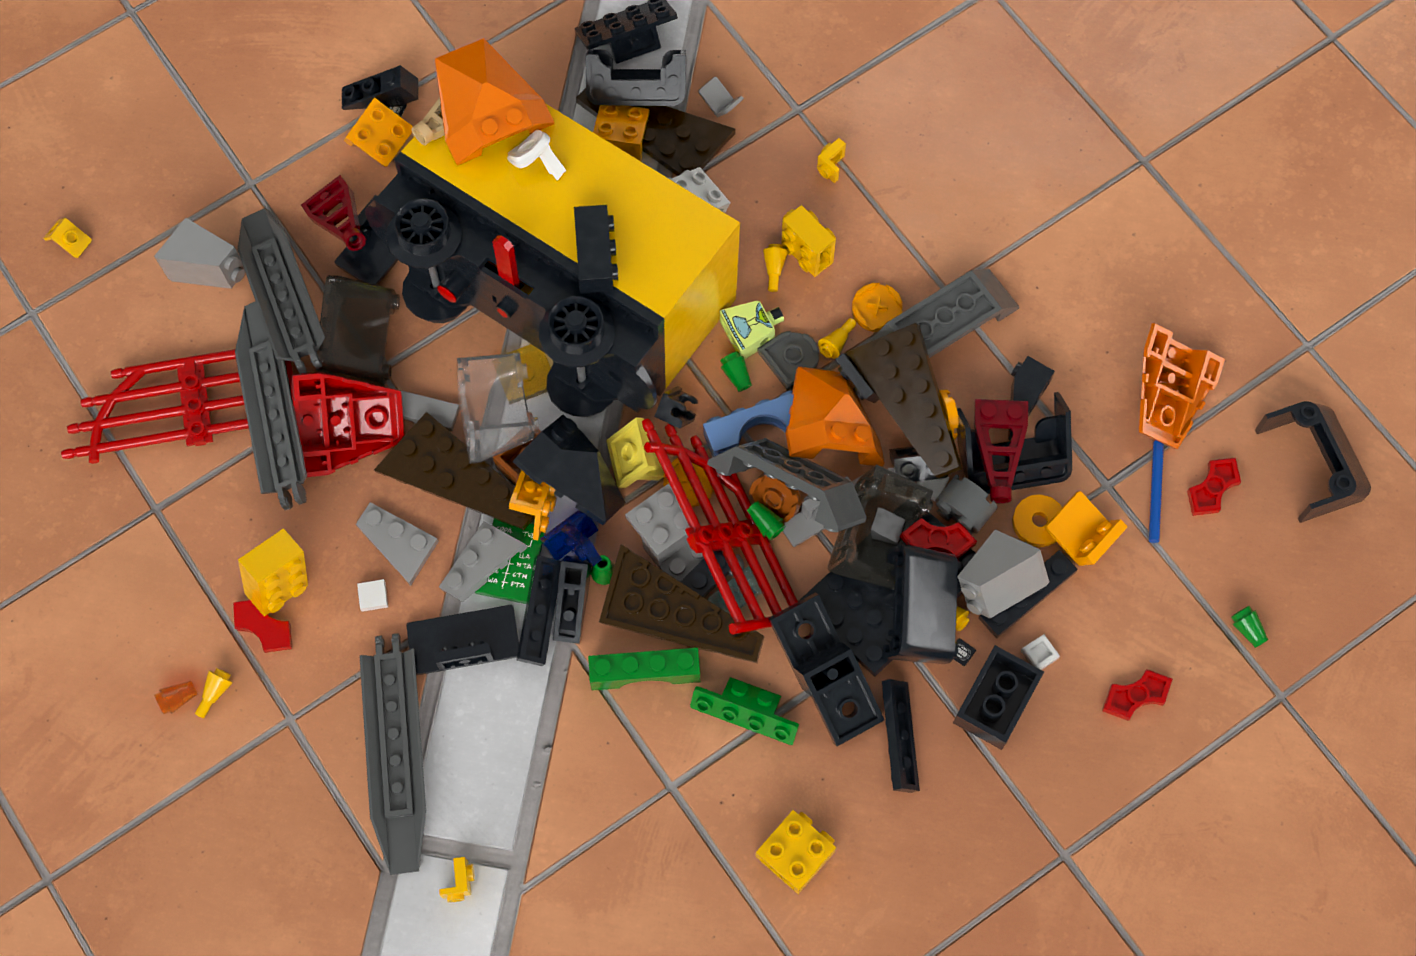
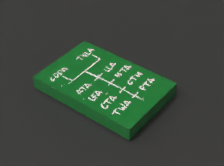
M494 519L492 526L521 541L528 548L521 554L518 552L509 559V564L502 570L499 568L490 575L488 582L475 591V594L526 604L534 558L541 554L546 533L541 532L539 540H533L534 524H529L525 530H521Z

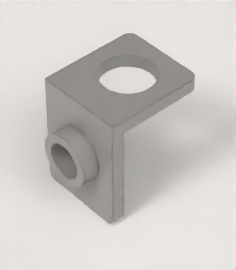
M713 77L698 90L700 96L717 118L727 114L744 99L742 96L733 99L717 77Z

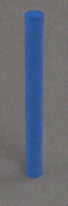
M1158 441L1153 442L1149 542L1158 543L1160 541L1164 444Z

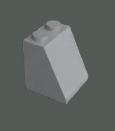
M187 218L181 222L154 256L167 278L172 282L232 289L236 283L242 280L245 274L241 258L233 245Z
M998 530L993 531L957 576L967 608L976 615L982 614L988 618L996 616L1049 583L1041 550Z

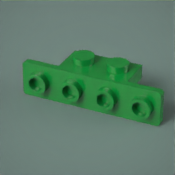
M732 677L729 678L722 695L696 686L693 691L690 704L692 709L780 742L793 745L799 724L774 715L780 703L781 695Z

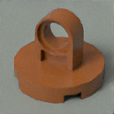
M763 473L750 487L749 495L752 494L754 503L759 500L767 508L783 519V523L788 522L798 513L801 506L800 494L798 490L788 488L785 482L769 478Z

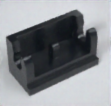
M677 386L663 393L654 417L675 427L682 428L694 422L696 414L691 410H686L684 403L690 401L692 404H698V400L694 396L681 391L682 388Z

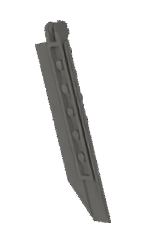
M264 208L242 218L237 250L276 359L294 361L299 373L305 374L307 373L306 366L301 359L304 356L310 355V360L316 369L322 366L316 351H318L325 339V335L286 232Z
M255 301L244 306L235 356L261 494L278 493L281 507L284 510L293 508L292 496L288 491L291 488L295 502L299 505L306 503V490L302 484L307 477L285 360L276 359Z
M399 633L393 634L391 638L393 653L385 654V642L381 635L375 637L376 655H359L370 819L390 875L419 872L426 819L415 651L410 649L406 652H401Z

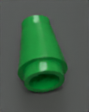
M733 352L720 360L722 364L721 369L735 388H737L738 392L752 386L744 356H740L739 352Z
M759 500L753 503L747 510L762 536L767 537L769 540L776 538L786 527L783 519Z
M605 555L596 557L591 569L592 579L600 585L610 584L615 564Z
M1250 606L1231 616L1234 621L1232 625L1254 648L1269 640L1256 610H1252Z

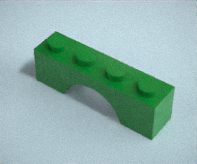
M698 648L588 656L589 680L592 691L619 689L624 685L641 681H664L672 684L701 682Z

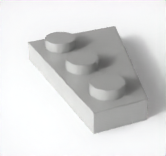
M371 502L356 523L360 531L384 555L410 586L439 542L436 537Z
M483 521L439 588L457 600L464 602L488 582L490 575L499 568L502 570L509 564V559L518 552L521 554L528 547L521 541Z

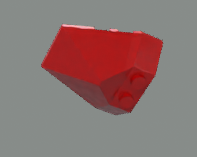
M320 372L292 375L291 395L307 477L330 475L336 472L335 470L348 464H355L359 462L358 460L371 454L375 455L396 446L404 437L401 390Z

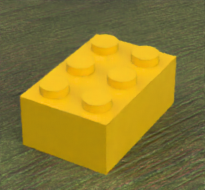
M284 528L238 559L244 593L263 616L270 612H277L283 607L284 602L291 597H298L308 586L304 551Z

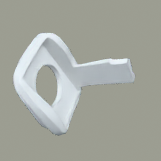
M535 130L522 143L507 153L508 161L517 168L527 167L540 157L549 174H552L556 180L566 171L549 146V135L541 130Z

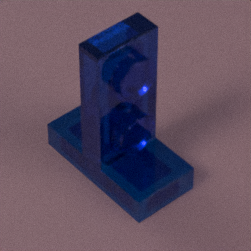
M580 510L540 538L552 559L560 560L569 552H575L582 562L586 559L593 566L602 560L592 542L588 539L598 531V528L593 520Z

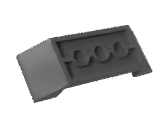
M990 269L971 270L887 322L869 342L917 323L920 325L929 358H931L995 317L998 322L1018 310L1019 305Z
M767 438L733 447L708 459L707 465L715 468L716 472L721 475L730 476L737 472L758 468L764 471L765 476L779 479L785 482L788 488L801 490L807 494L808 498L820 501L815 521L824 525L823 527L830 532H839L866 521V514L852 481L806 458L790 457L788 449Z

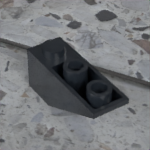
M399 65L342 87V109H367L374 98L386 107H398L418 100V78Z

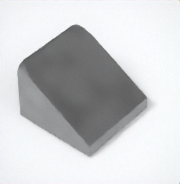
M878 507L871 528L872 539L898 545L905 519Z

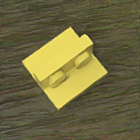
M644 418L633 419L606 440L618 488H627L636 480L659 481L664 477L663 469L656 454L647 453L644 449L645 443L649 442L646 435L647 432L644 431L642 426Z

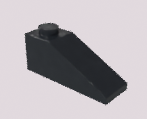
M1027 356L1023 364L1018 362L1011 373L1014 379L1011 385L1010 400L1028 401L1029 417L1050 384L1055 371ZM1009 429L1008 440L1011 441L1013 437V431Z
M566 555L561 561L553 632L554 641L580 644L590 585L591 558Z

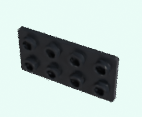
M648 0L647 3L628 6L624 11L618 13H608L596 21L583 22L579 27L575 28V32L587 50L609 43L613 59L618 64L660 49L661 44L656 26L678 19V16L666 0Z
M377 195L370 200L358 215L360 230L366 238L365 245L357 251L349 250L346 246L334 261L336 266L372 289L378 286L398 261L393 254L389 253L388 246L377 236L366 218L365 209L376 199ZM358 235L352 236L349 241H355Z
M513 605L406 624L409 650L414 649L416 676L517 658L519 639Z

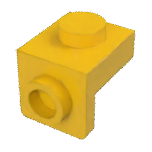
M840 138L833 143H828L818 156V172L823 178H829L833 183L839 179V168L836 164L845 156L846 143Z
M465 857L453 858L456 887L439 889V895L443 899H447V902H460L464 900V896L471 895L470 882L475 881L473 864L468 863Z

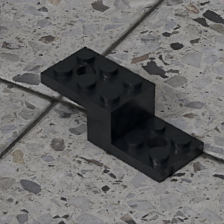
M815 592L768 618L802 690L812 697L827 731L837 747L885 720L852 649L841 642L819 594ZM804 623H809L811 626L810 633L805 637H800L798 634L799 627ZM847 702H853V712L849 715H843V705Z

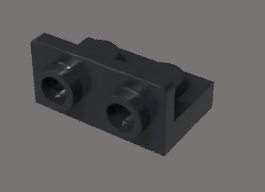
M913 446L889 449L897 484L948 477V475L940 478L935 477Z

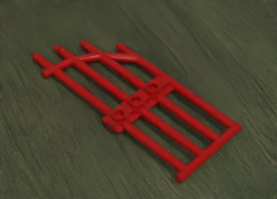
M235 349L112 370V378L120 379L124 376L127 378L109 394L85 397L80 400L81 406L86 408L93 407L94 405H103L95 420L81 422L80 424L73 423L67 426L69 434L92 431L90 445L76 447L75 449H65L61 451L62 458L72 459L74 457L89 456V463L95 464L99 462L101 453L186 439L187 446H201L213 442V434L249 429L247 418L211 424L210 411L244 405L243 395L208 401L207 395L208 387L240 382L239 372L205 377L204 364L235 360ZM285 360L291 390L293 375L291 361ZM177 369L179 382L130 390L145 374ZM180 392V406L109 417L118 402ZM183 416L184 429L101 443L102 432L106 428Z
M649 418L644 419L642 426L644 431L647 432L646 435L649 439V442L645 443L644 449L647 453L656 454L689 525V528L685 529L688 536L686 538L687 542L695 553H702L734 623L729 625V632L731 634H738L772 627L768 620L769 617L764 616L732 548H741L772 615L782 611L751 545L759 544L788 606L797 603L798 600L768 538L762 536L747 512L751 503L737 474L724 476L717 473L715 468L707 465L710 458L705 448L702 447L703 444L697 435L690 438L691 445L695 449V452L683 446L675 427L667 424L665 432L667 437L670 438L671 444H665L661 442ZM668 455L677 456L709 525H700ZM692 463L703 468L726 516L727 523H720ZM723 485L735 494L747 520L739 521ZM713 551H722L752 614L753 620H745Z

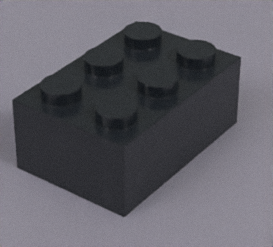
M995 645L958 711L953 724L1002 750L1044 671Z

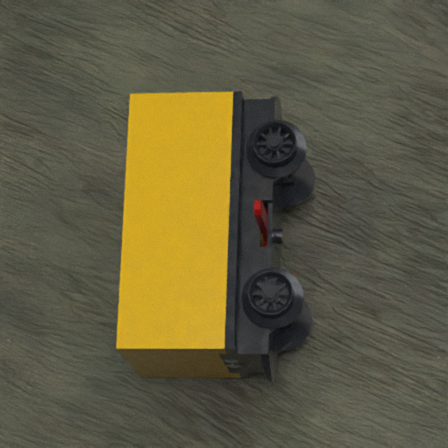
M548 104L546 106L555 123L541 131L549 135V146L566 169L558 180L552 174H549L540 157L524 168H517L508 161L507 153L530 135L528 130L483 148L482 156L458 166L445 143V136L432 140L426 146L422 145L414 136L394 159L398 174L365 209L366 218L371 228L388 246L389 253L409 267V272L403 281L402 296L406 307L416 317L433 323H446L457 318L468 306L472 305L546 353L553 360V365L547 375L546 390L551 402L564 413L577 417H589L604 411L614 400H619L637 413L641 409L653 408L657 402V395L661 396L720 320V310L729 308L736 300L740 222ZM607 205L608 215H613L615 232H609L610 239H615L616 256H611V263H617L618 280H613L614 291L580 293L574 207Z

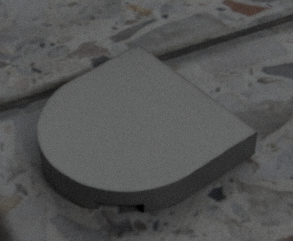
M783 332L757 350L758 354L787 391L794 386L796 369L798 367L816 369L819 362L818 346L805 333Z

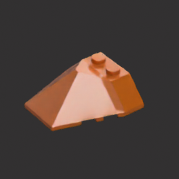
M484 38L435 58L445 143L457 166L482 156L483 148L526 130L531 135L535 130H542L554 125L555 122L543 98Z
M1152 323L1143 352L1139 433L1173 449H1178L1194 423L1192 418L1198 409L1202 410L1206 404L1203 400L1209 390H1214L1217 386L1225 359L1208 350L1191 349L1173 340V332L1156 323Z
M798 367L792 395H794L793 403L789 409L790 421L785 433L789 456L814 459L825 448L857 452L860 464L883 466L885 462L880 440L849 381L837 371Z

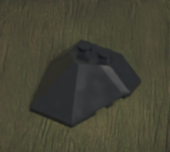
M564 414L541 431L513 461L533 481L539 485L545 482L556 489L554 492L556 496L562 498L565 495L577 503L575 508L601 525H604L626 503L599 450L577 427L576 423Z

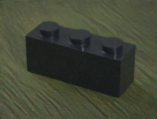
M607 205L574 207L580 293L614 291L613 280H618L617 263H611V256H616L615 239H610L609 232H615L613 215H608Z

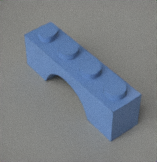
M787 391L781 394L779 398L773 400H761L755 406L747 409L738 408L732 411L730 415L722 418L716 416L707 420L703 424V434L712 457L739 446L744 433L756 425H773L786 433V427L790 421L789 409L793 403V391Z

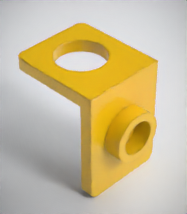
M67 218L57 220L43 237L45 241L53 240L74 258H78L92 241L89 236Z

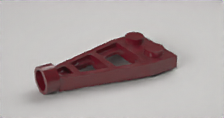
M341 175L301 204L313 223L343 241L349 250L357 251L363 248L366 238L360 230L354 193ZM339 203H342V207H340L338 210L332 213L329 217L326 216L331 209H333ZM348 216L349 219L337 228L336 225ZM358 235L355 241H349L352 236Z
M975 399L974 430L990 488L991 502L1006 504L1012 501L1011 487L1028 428V401ZM989 429H1011L1013 431L1011 444L1008 447L994 446L990 440ZM992 455L1009 456L1007 472L995 471L993 469Z

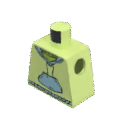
M753 301L720 310V323L735 352H739L740 356H744V359L756 353L759 347L775 338L774 325L784 321L779 307L766 312L760 301Z

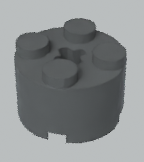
M959 475L953 477L935 500L938 507L936 512L943 519L949 521L952 518L954 521L960 522L971 535L973 533L977 534L998 509V506L994 501L990 504L986 500L988 494L969 479L964 477L960 481Z

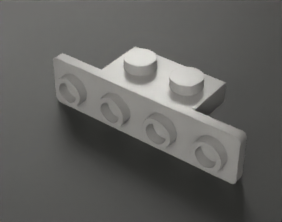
M865 473L852 481L862 506L881 496L882 491L869 473ZM806 496L802 503V511L784 523L786 527L782 532L793 547L825 529L824 525L815 521L820 501L812 500Z

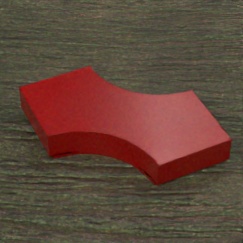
M1236 457L1210 460L1208 462L1206 479L1201 484L1190 487L1187 491L1192 516L1220 512L1223 493L1227 489L1241 483Z
M921 518L900 535V538L906 545L954 554L957 560L977 544V540L960 522L947 527H938L929 524Z
M250 600L233 602L234 628L237 631L243 630L256 635L260 639L265 653L292 649L291 624L289 621L276 620L269 615L263 616Z
M1146 669L1143 676L1133 684H1111L1102 711L1129 721L1134 711L1141 706L1148 704L1163 706L1173 679Z

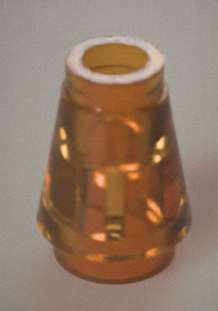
M190 680L159 689L160 692L155 694L154 697L164 715L168 712L172 714L193 699V697L197 696L198 693Z

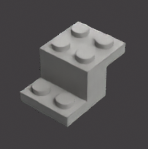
M669 484L625 514L626 519L641 536L643 548L660 570L676 580L681 581L704 559L702 553H695L687 542L686 538L688 536L685 529L689 528V525Z

